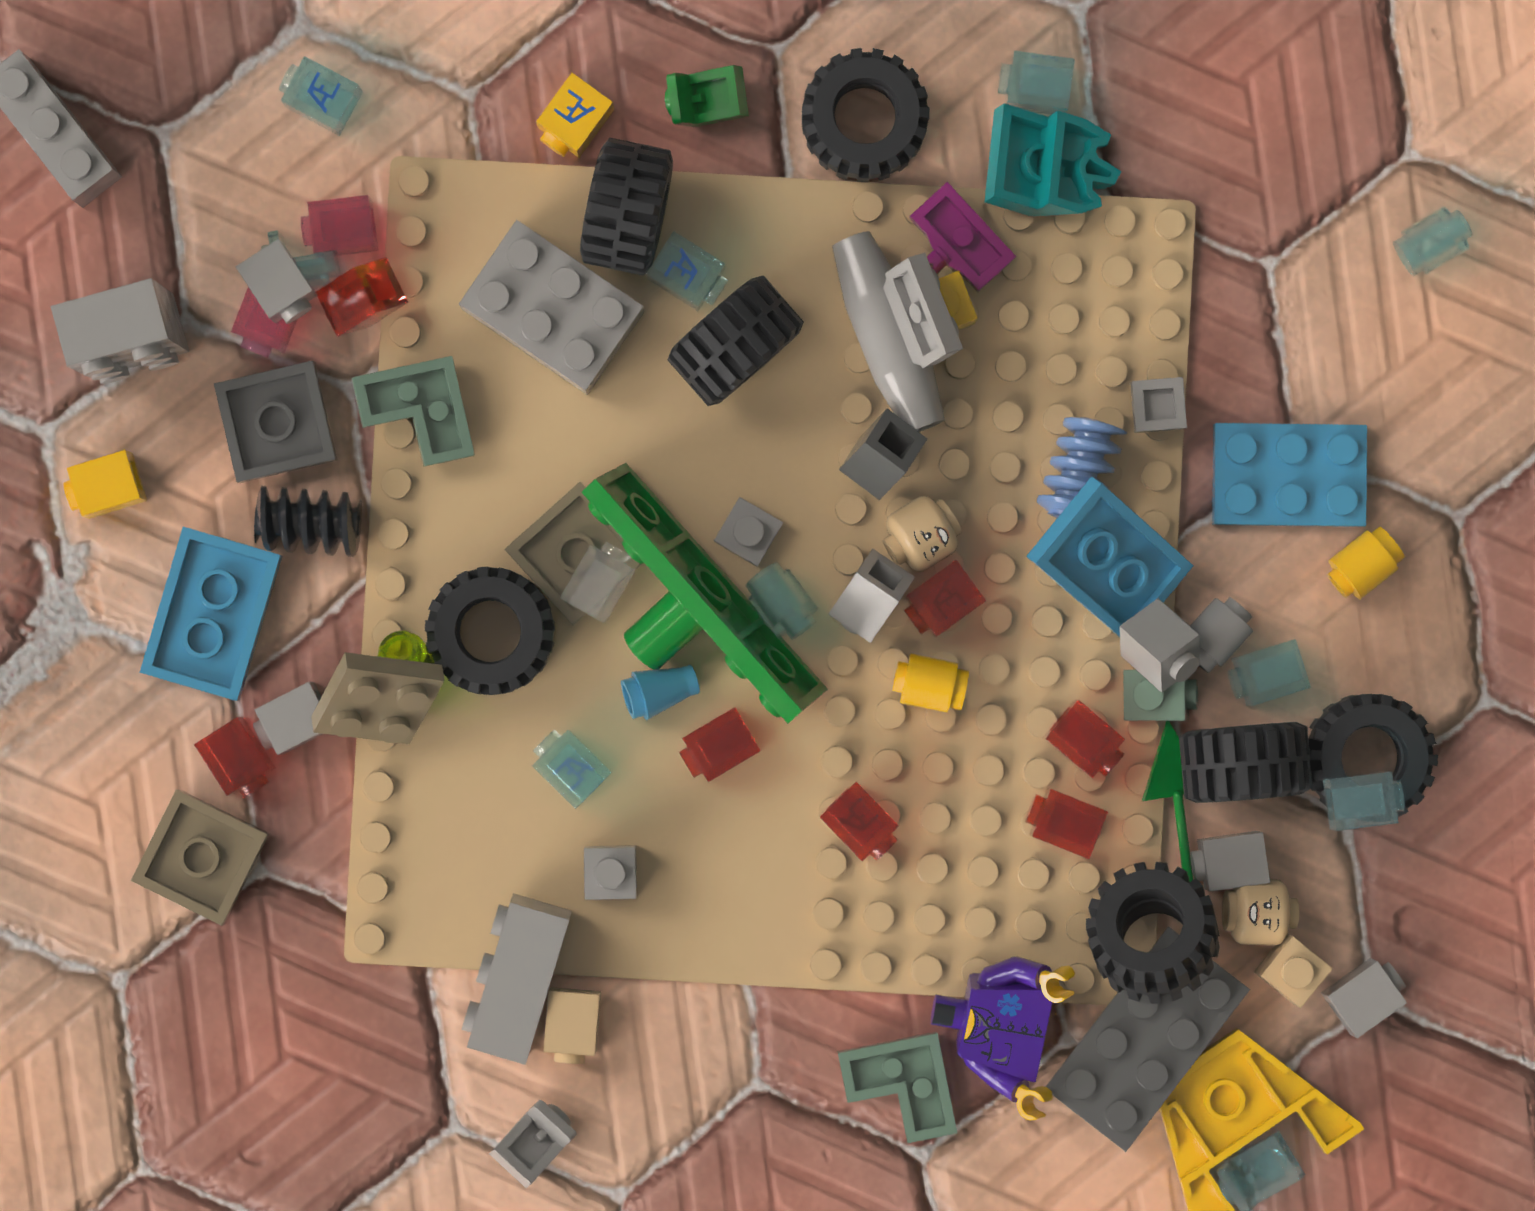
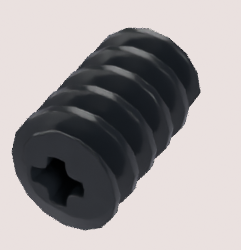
M261 486L254 517L255 543H257L261 536L264 548L267 551H273L281 537L284 549L287 552L293 553L300 539H302L305 552L313 554L322 540L325 553L333 556L342 542L346 555L354 557L359 549L362 501H359L357 507H352L348 492H342L337 506L331 505L328 491L322 490L317 504H311L308 490L302 489L297 502L293 503L290 500L287 487H282L277 500L271 501L267 486Z

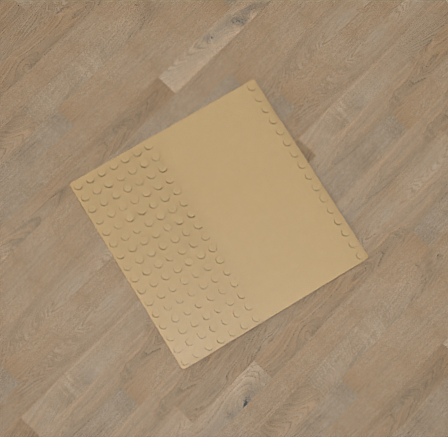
M397 156L393 158L390 163L378 372L452 356L475 455L423 467L413 418L375 425L361 654L435 663L431 654L428 653L426 646L425 620H428L430 612L428 609L432 600H435L440 593L443 585L446 582H451L457 577L456 575L464 571L475 570L478 567H500L522 575L540 590L505 551V548L579 482L587 487L597 477L627 463L828 690L787 724L782 717H775L766 710L759 699L760 692L747 678L742 679L729 668L725 661L726 654L703 629L660 668H680L691 664L698 679L700 693L684 699L648 720L643 716L632 719L623 697L621 680L630 678L631 672L654 669L643 664L632 653L624 639V632L669 590L643 563L574 625L567 620L540 590L551 607V613L555 621V643L546 666L530 683L506 694L483 695L468 692L455 686L444 675L445 681L410 744L356 738L344 956L346 960L351 963L479 970L484 953L495 955L500 936L490 934L498 906L500 904L509 907L514 893L572 910L553 974L965 997L970 974L981 973L987 966L1013 956H1018L1047 965L1052 971L1061 966L1073 968L1075 976L1068 981L1059 980V983L1064 989L1072 990L1075 994L1060 1003L1108 1005L1117 994V991L1110 986L1108 977L1103 979L1094 960L1086 931V918H1091L1088 907L1092 898L1100 900L1098 888L1104 881L1110 885L1116 882L1113 873L1122 868L1126 874L1136 872L1134 864L1145 862L1146 869L1151 870L1155 869L1156 862H1161L1164 798L1142 801L1166 721H1124L1123 670H1133L1135 668L1121 656L1120 637L1026 556L1057 519L1047 514L1048 511L1037 503L1038 495H1052L1055 493L1043 483V480L1048 475H1061L1057 469L1050 465V459L1053 456H1067V453L1058 447L1056 442L1058 437L1074 436L1073 433L1063 426L1064 418L1068 417L1095 419L1127 432L1126 435H1111L1110 440L1122 450L1120 454H1105L1104 460L1115 467L1114 473L1098 474L1097 478L1108 486L1115 496L1176 550L1178 549L1184 429L1134 433L1130 382L1183 377L1186 401L1195 205L1188 200L1098 195L1101 198L1102 207L1082 214L1027 216L985 203L986 189L953 187L1016 255V258L978 293L962 276L978 319L975 324L959 330V339L963 349L944 361L933 365L945 421L919 432L927 438V441L904 476L878 500L839 470L861 435L886 409H889L891 412L893 411L873 379L846 311L832 246L855 234L870 231L892 268L908 257L925 253L926 256L929 255L933 250L927 237L909 217L942 186L672 171L667 206L656 254L651 268L642 276L583 263L580 252L581 235L595 167ZM516 219L644 306L643 315L588 395L463 311L459 305V302ZM681 248L698 270L687 289H684V286L691 275L685 272L684 276H681L680 274L683 270L675 265L667 277L664 276L672 261L679 263L682 258L679 252ZM684 260L681 266L691 272L692 268ZM946 266L937 276L941 278L956 271ZM764 275L804 321L801 331L778 354L719 404L707 406L667 360L671 349L694 326L743 284L752 278ZM920 496L930 497L935 502L942 499L953 512L962 530V533L957 536V549L952 555L923 572L912 569L906 562L899 565L915 578L872 642H868L858 634L849 632L839 621L828 615L872 549L894 562L882 541L889 536L886 527L888 516ZM739 497L783 522L758 567L714 542ZM948 578L950 581L947 585L951 593L957 591L967 605L963 606L956 595L948 600L950 606L947 607L945 603L940 606L947 617L945 620L932 602ZM1175 589L1164 602L1173 612ZM945 590L938 599L939 603L948 597ZM484 601L473 606L465 614L461 623L460 635L465 649L473 657L486 662H494L506 658L515 650L520 640L521 627L517 615L510 607L497 601ZM912 653L958 663V668L969 670L962 710L949 708L948 713L900 703L901 693L892 691L898 661L908 663L909 655ZM568 757L595 768L593 771L586 769L581 774L584 780L573 791L570 789L579 778L573 772L568 775L567 772L570 769L566 765L556 775L553 773ZM572 762L569 764L577 772L583 768ZM859 798L862 800L852 810L859 817L864 814L865 816L862 820L865 823H868L876 814L878 815L864 831L837 821L839 817L846 819L851 814L848 808ZM855 816L849 820V822L858 826L862 825ZM636 845L637 898L585 900L584 847ZM1158 913L1149 914L1136 920L1127 930L1124 942L1135 950L1149 952L1157 939Z

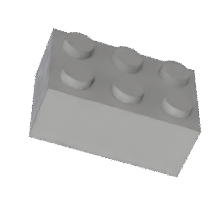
M517 219L459 302L463 311L586 395L589 394L644 313L643 305Z
M152 278L50 306L67 367L92 378V380H100V384L130 377L128 369L137 366H148L149 370L152 371L176 365L179 363L177 355L189 352L174 294Z

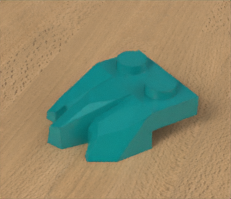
M1003 103L994 109L984 202L1027 216L1082 214L1102 207L1101 198L1093 189H1105L1114 185L1122 172L1101 159L1096 153L1097 149L1108 145L1111 134L1087 119L1059 110L1047 117Z

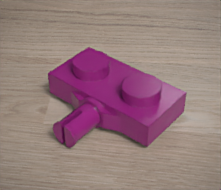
M948 182L909 217L928 239L933 251L927 255V259L936 274L946 266L956 272L960 271V274L977 293L1016 258V255Z

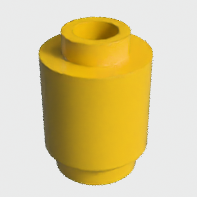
M1379 526L1373 532L1364 531L1330 558L1328 562L1333 570L1327 576L1342 596L1347 598L1353 594L1361 600L1398 570L1397 564L1405 558V555L1389 533Z
M910 653L908 663L898 661L892 691L901 693L900 703L946 713H948L949 708L962 710L969 670L958 668V663Z

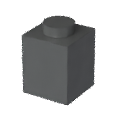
M886 409L861 435L839 470L880 500L908 471L927 438L889 409Z

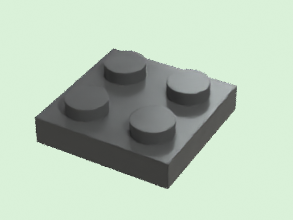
M313 360L214 383L237 483L337 461L316 365Z

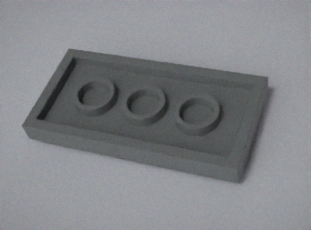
M1167 927L1149 952H1156L1167 948L1174 943L1179 934L1170 927ZM1214 961V969L1209 976L1202 973L1199 975L1201 986L1195 991H1192L1188 986L1181 989L1183 998L1172 1001L1171 994L1161 995L1162 1003L1150 1004L1148 995L1142 994L1140 1002L1129 999L1126 989H1123L1120 993L1117 992L1045 1087L1049 1088L1053 1096L1127 1152L1250 989Z

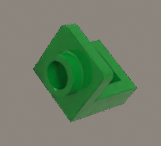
M730 65L693 74L676 72L666 76L665 105L675 125L701 127L749 116L742 66Z

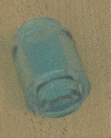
M1442 206L1402 230V237L1393 241V246L1404 267L1414 277L1422 271L1425 274H1429L1469 250L1467 239L1473 236L1468 222L1459 210L1451 213L1445 206Z
M778 562L767 566L746 583L745 587L751 593L749 601L777 638L787 634L793 640L816 623L812 615L818 609L817 605L790 569L783 570Z

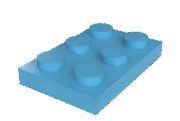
M1213 424L1212 525L1366 526L1367 425Z
M1092 476L1026 556L1119 637L1120 625L1157 598L1164 603L1194 566L1107 487Z
M183 526L139 673L234 701H240L282 555Z

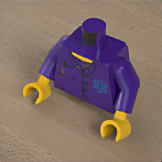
M1013 956L985 967L981 973L970 974L964 999L936 994L931 1013V1025L958 1029L956 1037L957 1054L963 1058L965 1065L991 1088L1012 1102H1017V1109L1020 1115L1031 1121L1046 1117L1044 1112L1039 1111L1035 1107L1034 1096L1042 1102L1053 1100V1093L1049 1088L1040 1086L1030 1089L1028 1081L1036 1082L1052 1002L1060 1003L1075 994L1072 990L1064 989L1060 985L1059 980L1068 981L1075 976V971L1070 966H1061L1052 971L1047 965Z

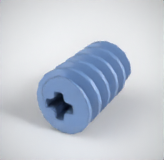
M1087 417L1064 418L1063 426L1073 433L1074 436L1058 437L1056 445L1065 451L1067 456H1053L1050 459V465L1057 469L1061 475H1048L1044 477L1043 483L1055 492L1052 495H1038L1037 503L1048 511L1047 514L1058 518L1091 476L1101 482L1097 478L1098 474L1114 473L1115 467L1104 460L1105 454L1121 453L1122 449L1111 441L1110 438L1111 435H1126V431Z

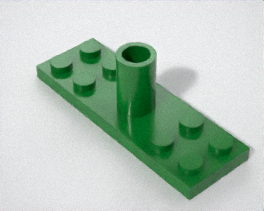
M627 463L597 477L581 492L589 500L588 508L594 517L604 525H611L622 537V545L628 555L640 564L645 563L669 590L624 632V639L628 647L643 664L651 669L659 670L704 629L726 654L725 661L729 668L742 679L747 678L760 692L759 699L766 710L775 717H782L787 724L828 690Z

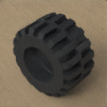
M862 48L851 49L850 54L842 56L841 53L830 58L828 65L825 67L821 66L814 73V79L811 84L808 83L802 104V131L807 140V147L811 154L817 156L822 167L826 170L832 169L837 172V177L847 180V177L858 179L857 182H869V179L878 178L879 181L890 178L891 173L903 170L908 166L913 156L917 155L927 132L930 107L927 105L928 95L925 86L921 87L918 81L919 75L913 68L908 70L903 65V59L895 54L893 58L883 55L884 50L873 48L872 52H862ZM869 88L882 93L890 100L895 110V123L887 137L875 143L863 144L848 139L840 132L835 121V109L841 97L855 89Z
M611 137L608 138L600 150L589 191L580 244L583 263L642 276L651 268L661 234L672 178L673 159L670 150Z
M764 275L755 277L733 292L678 341L671 349L667 360L707 406L719 404L800 333L804 321Z
M478 567L475 570L464 571L456 575L457 577L451 582H446L440 589L436 599L432 600L428 609L430 610L428 620H425L426 646L428 653L431 654L435 662L433 664L442 665L443 674L449 679V682L476 694H506L530 683L546 666L555 643V621L553 620L551 607L540 590L522 575L500 567ZM484 601H497L507 605L514 611L520 622L521 635L517 647L509 656L499 661L486 662L473 657L465 649L461 640L460 628L465 614L473 606Z
M1384 694L1350 695L1341 698V701L1335 704H1330L1322 710L1324 713L1319 719L1315 718L1309 727L1312 729L1308 738L1313 784L1311 790L1316 791L1320 796L1319 800L1326 807L1332 808L1337 811V814L1348 818L1380 822L1387 821L1390 817H1400L1409 812L1407 809L1413 804L1418 805L1425 796L1422 793L1426 787L1432 786L1435 779L1434 776H1431L1433 766H1438V755L1433 754L1432 745L1437 743L1434 734L1428 733L1425 727L1428 723L1424 717L1411 710L1413 707L1405 701H1398L1393 699V696ZM1364 727H1375L1385 731L1393 740L1397 751V763L1391 777L1384 784L1372 788L1361 787L1353 783L1347 777L1342 765V750L1346 740L1354 731Z
M1298 722L1200 729L1188 731L1179 737L1184 798L1195 803L1293 796L1303 794L1313 788L1308 727Z
M1145 862L1134 864L1136 872L1126 874L1123 868L1113 873L1116 881L1114 884L1110 885L1104 881L1099 886L1100 900L1091 899L1088 907L1091 918H1086L1088 942L1098 971L1103 979L1108 977L1110 986L1115 991L1120 993L1123 989H1126L1129 999L1140 1002L1142 994L1148 995L1150 1004L1162 1003L1161 995L1171 994L1172 1001L1183 998L1181 989L1188 986L1192 991H1195L1201 986L1199 975L1202 973L1209 976L1214 969L1212 957H1218L1220 949L1218 937L1220 935L1210 896H1205L1203 885L1196 878L1190 882L1188 872L1177 866L1175 871L1170 873L1167 863L1156 862L1155 869L1151 870L1146 869ZM1149 914H1166L1177 919L1183 925L1181 933L1174 943L1160 951L1141 952L1131 948L1124 942V937L1129 927L1139 918Z

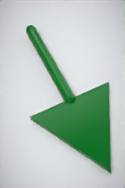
M1166 721L1142 801L1173 797L1181 867L1188 872L1189 881L1191 882L1193 880L1183 800L1184 789L1179 736L1170 722Z

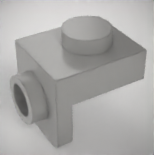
M539 1100L523 1115L489 1155L527 1188L559 1152L571 1142L577 1133L570 1126L571 1121L560 1108L553 1104L547 1105L544 1101Z

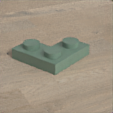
M452 356L351 378L362 428L413 418L423 467L475 455Z
M937 1032L837 1051L847 1103L897 1093L907 1143L957 1134Z

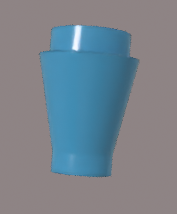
M691 664L680 668L631 672L630 678L621 680L623 697L632 719L643 716L648 720L684 699L700 693L698 679Z

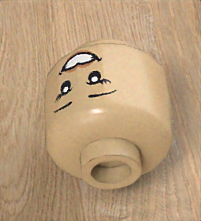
M920 496L888 516L886 527L889 536L882 541L895 564L899 566L906 562L912 569L923 572L956 551L958 546L957 536L962 533V530L953 512L942 499L935 502L930 497Z
M1270 879V883L1233 888L1232 890H1226L1223 895V929L1231 931L1232 937L1239 944L1279 945L1285 940L1289 928L1296 929L1298 926V899L1290 898L1287 886L1281 880Z

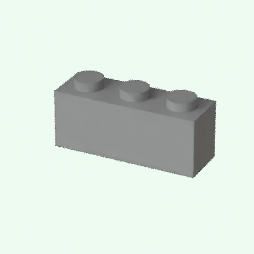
M18 49L0 63L1 110L75 203L82 208L122 178L121 174L29 57Z
M514 893L509 907L499 904L490 933L500 936L495 955L484 953L476 982L485 984L480 1003L470 1000L462 1030L471 1032L467 1048L526 1065L572 910Z

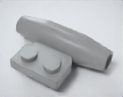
M870 231L858 233L837 242L832 248L845 308L877 387L893 413L918 432L942 423L945 419L933 365L944 361L962 350L963 347L959 339L957 323L948 312L940 292L939 278L931 268L926 254L921 253L908 257L892 268Z

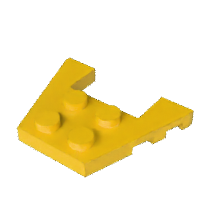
M1237 1028L1204 1049L1159 1108L1188 1211H1235L1209 1170L1294 1112H1297L1326 1155L1364 1130L1359 1121Z

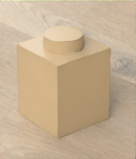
M1287 934L1281 944L1275 945L1254 973L1292 1004L1302 1008L1333 968L1294 936Z
M551 987L548 990L543 1052L555 1053V1062L584 1064L585 1055L595 1056L597 1051L601 991Z

